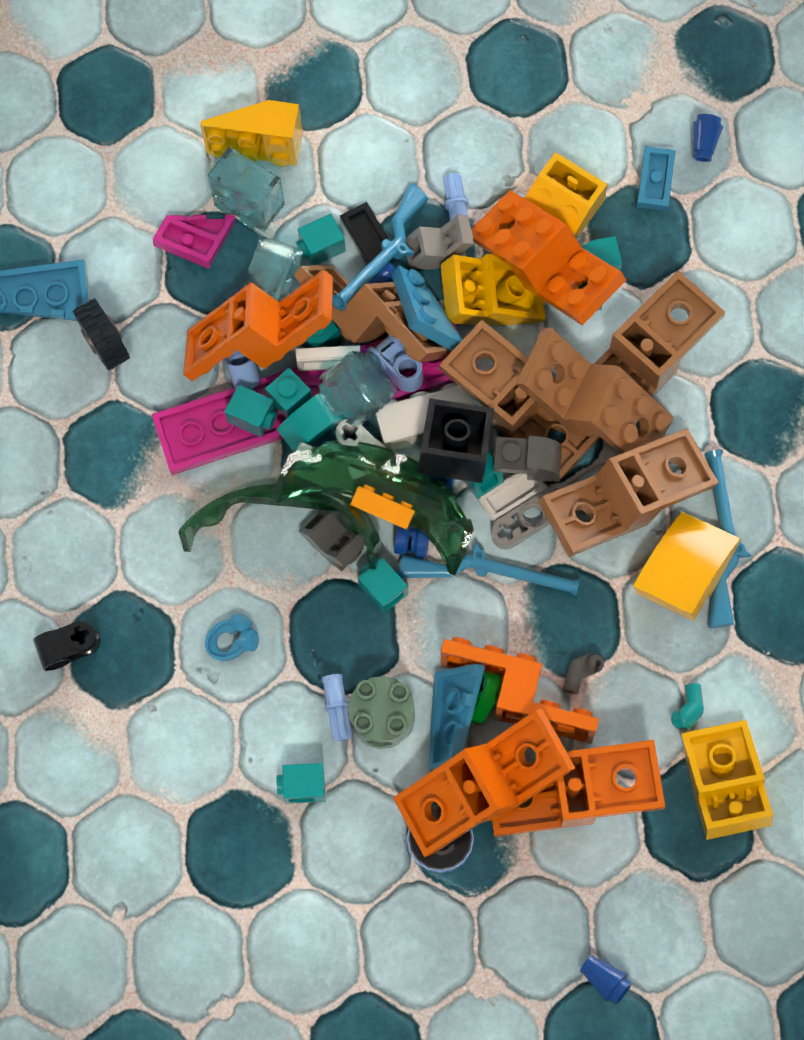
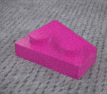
M167 215L153 238V246L209 269L235 225V216L225 215V219H206V215H193L191 217Z

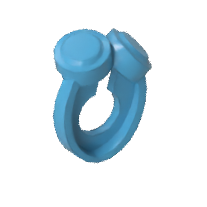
M234 613L231 619L217 623L206 636L205 648L207 653L214 659L230 661L238 658L245 651H255L259 644V636L254 629H251L252 621L243 614ZM240 631V638L233 641V646L229 651L223 652L218 648L217 640L221 634L229 633L232 635Z

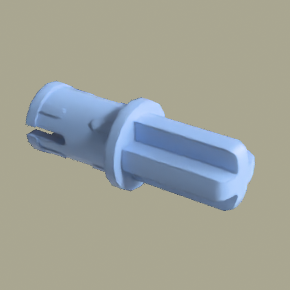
M449 173L443 178L447 200L444 206L448 210L451 220L457 214L468 215L467 206L469 201L464 196L460 174Z
M331 674L322 678L327 702L324 710L329 714L334 741H345L352 737L348 715L349 702H346L342 674Z

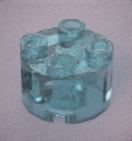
M262 235L247 272L249 273V280H245L243 288L252 282L280 302L290 294L292 281L296 279L293 275L300 267L303 251L298 250L297 247Z
M351 351L320 377V379H323V382L319 385V389L324 402L338 418L342 414L349 418L346 421L349 425H362L390 403L392 397L397 393L395 384L387 378V375L380 367V359L373 352L368 351L364 354L358 351Z

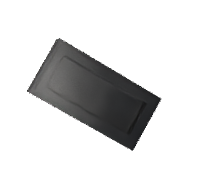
M365 202L340 215V221L365 264L368 265L383 250L381 243L383 240L388 239L370 206Z

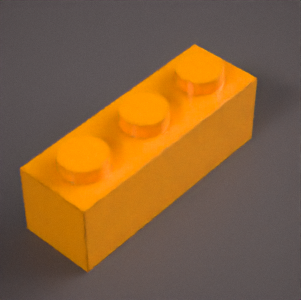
M366 484L363 487L358 486L350 505L408 530L415 514V510L412 509L413 505L401 501V504L394 502V497L384 492L382 496L374 493L375 488Z

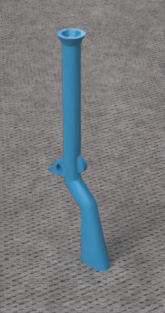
M409 184L392 219L393 240H383L381 243L383 250L339 294L332 295V304L338 310H345L347 303L362 286L367 284L393 257L401 259L404 255L413 256L415 254L406 245L404 224L428 200L426 194L417 185Z
M723 450L708 451L704 455L709 460V466L719 482L714 488L720 527L721 530L735 536L721 460ZM739 543L712 593L708 628L734 625L726 580L736 568L739 558L751 557V554L745 551V546L742 543Z
M477 542L475 543L472 555L462 556L448 565L402 555L397 571L401 578H450L467 568H473L480 577L486 576L489 572L570 592L575 597L577 596L580 579L571 580L485 558V552L480 549Z

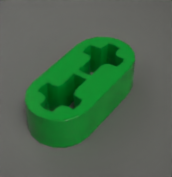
M484 670L471 724L481 725L498 699L502 687L501 675L498 672Z

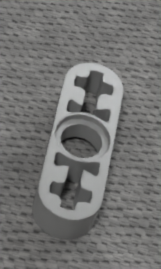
M563 483L554 484L498 519L492 526L491 537L493 543L500 549H511L550 525L538 501L542 496L568 485ZM532 508L539 510L542 514V520L537 524L527 523L523 516L525 511ZM517 517L520 526L525 532H521V528L518 527L513 530L512 539L508 540L506 537L500 539V528L504 527L506 530H510L516 526L514 518Z

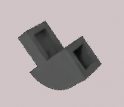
M529 435L528 439L496 437L494 472L527 474V480L559 482L562 445L555 440Z
M321 508L298 531L316 551L340 571H343L349 564L356 561L361 555L363 547L367 544L358 534L348 531L331 512Z

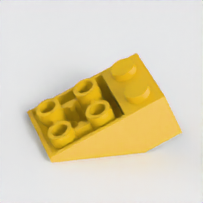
M267 100L202 120L200 123L206 152L215 157H239L247 162L268 161L277 166L297 165L303 135L299 104Z
M555 152L537 176L524 199L566 223L577 239L605 201L608 184ZM514 224L509 225L507 229H510Z

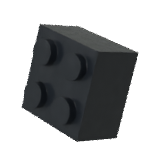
M429 398L418 474L482 483L494 408Z

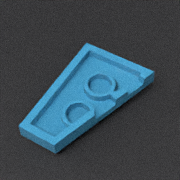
M398 265L391 273L409 328L453 351L462 341V338L425 283L424 277L414 269L409 271Z
M470 664L435 672L428 770L433 771L464 750L485 670L484 665Z

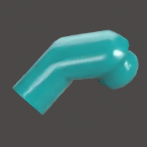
M693 683L684 686L686 704L680 711H674L671 715V722L675 728H691L703 715L704 705L701 684Z

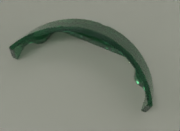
M338 441L323 442L321 447L302 452L298 449L292 452L287 457L270 502L278 504L291 497L320 492L354 496L358 486L363 487L366 484L375 488L374 493L382 496L384 492L393 496L394 502L401 504V501L413 505L412 509L415 510V514L411 523L433 543L440 553L448 573L453 576L456 575L464 558L474 530L471 519L466 518L456 502V493L448 485L443 487L430 475L418 474L419 462L403 454H396L391 449L364 442H359L357 446L339 445Z
M290 476L262 478L233 487L203 506L178 531L183 551L191 552L193 540L198 530L203 527L219 524L227 510L234 504L253 503L341 512L350 520L352 532L358 534L364 540L367 547L369 569H377L381 539L373 521L365 511L350 505L352 498L304 478Z

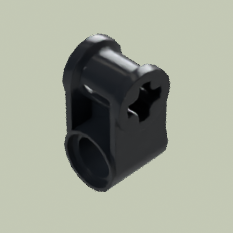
M77 621L59 629L44 632L33 639L44 671L56 670L68 665L70 662L92 655L98 650L101 643L98 632L84 621ZM85 632L88 635L85 637L86 643L81 645L78 642L81 640L80 634Z

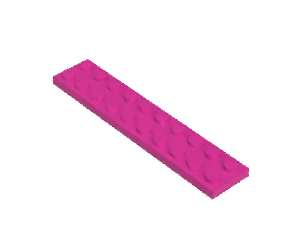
M384 339L360 346V368L299 371L297 367L291 369L311 390L312 398L320 392L325 393L336 387L355 411L350 417L373 410L387 400L401 401L410 398L415 393L428 392L455 383L439 370V365L444 359L421 362L424 379L422 386L414 392L402 391L385 372L381 371L374 364L367 353V349L370 346L376 347ZM406 369L401 373V375L404 377H411L416 373V371L412 369ZM283 372L260 379L258 386L251 390L267 397L265 388ZM235 388L151 414L171 475L282 440L283 437L276 429L286 419L276 410L275 412L278 415L275 424L271 430H265L262 438L227 423L224 411L236 390Z

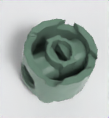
M386 676L371 677L368 680L359 682L351 694L348 705L350 724L357 737L367 746L378 749L393 748L412 732L415 722L414 700L404 683Z

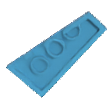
M84 259L0 271V313L77 321L72 311L90 301Z

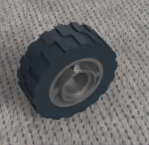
M95 298L72 311L82 328L80 331L108 371L130 359V355L121 340L122 336L110 316L105 314Z

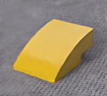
M486 254L481 259L452 255L440 264L445 313L451 323L477 325L483 320L489 326L542 323L546 320L544 301L525 289L510 266L494 255Z
M681 512L652 552L633 588L636 594L695 621L708 596L711 597L741 540L732 534Z
M747 720L681 733L689 777L706 840L772 826L773 812L764 787L765 778Z

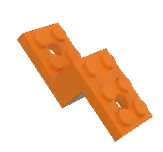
M511 190L471 229L473 242L508 264L525 289L582 326L626 281L621 271L583 249L566 223ZM514 224L510 229H506L509 225ZM583 283H588L583 289H577Z
M323 269L280 302L250 282L187 330L183 375L194 381L202 374L210 372L224 358H229L235 350L263 369H266L275 361H280L286 353L296 346L302 345L307 338L318 330L326 328L332 321L333 276Z
M453 637L451 641L444 639L441 648V667L452 669L470 664L484 665L485 670L498 672L501 675L503 683L496 707L495 720L516 724L535 710L543 709L558 736L592 744L599 718L592 717V712L580 708H574L573 712L559 709L560 705L558 703L548 700H540V704L534 702L542 663L536 662L537 658L523 653H518L517 657L503 654V649L491 645H485L484 649L471 646L469 640L459 637Z
M538 709L488 743L465 748L400 792L393 799L423 856L427 857L433 855L480 823L504 816L576 768L543 709ZM527 747L535 751L536 761L533 765L529 764L525 758ZM433 802H436L441 808L439 819H436L431 812Z
M648 740L566 751L576 769L534 795L528 807L521 808L517 806L504 816L491 821L494 837L591 825L594 824L596 818L665 809L655 741ZM621 770L632 772L635 777V784L629 788L621 787L616 782V774Z

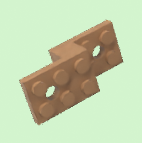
M332 264L300 266L293 275L300 282V286H302L324 269L333 276V295L339 294L349 284ZM394 282L364 284L347 303L346 309L343 311L338 310L332 304V320L341 328L340 333L350 342L378 341L385 339L388 333L404 345V351L411 359L419 363L445 359L452 352L409 328Z
M677 271L612 334L610 348L594 364L619 366L653 397L677 373L680 360L724 317L725 311L680 271ZM680 308L687 312L688 318L685 321H676L672 318L670 312Z
M481 320L441 362L439 370L481 405L494 408L492 427L504 437L528 439L530 435L547 438V435L552 431L562 432L566 439L561 443V481L600 437L574 435L515 383L528 357ZM481 358H488L494 363V366L489 371H481L475 364Z
M543 328L515 383L574 435L600 437L619 454L663 438L673 419V416L619 366L589 363L551 328ZM553 367H555L556 369V377L554 381L551 373ZM638 420H639V423H640L639 432H638L637 427H636V423H637Z
M686 428L609 458L595 476L546 494L539 499L538 503L568 557H571L647 526L662 509L711 490L719 482L689 430ZM668 463L677 464L681 469V474L673 473ZM575 511H584L589 517V522L579 520Z

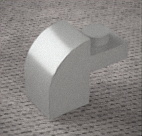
M457 214L441 228L420 226L406 238V245L415 254L407 256L409 268L438 269L441 268L440 264L452 255L466 256V250L474 244L468 215Z

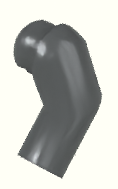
M588 653L572 660L569 664L562 690L577 695L582 679L603 669V658L600 655Z

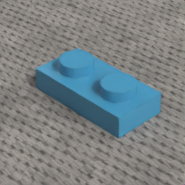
M645 146L637 208L668 211L676 150Z

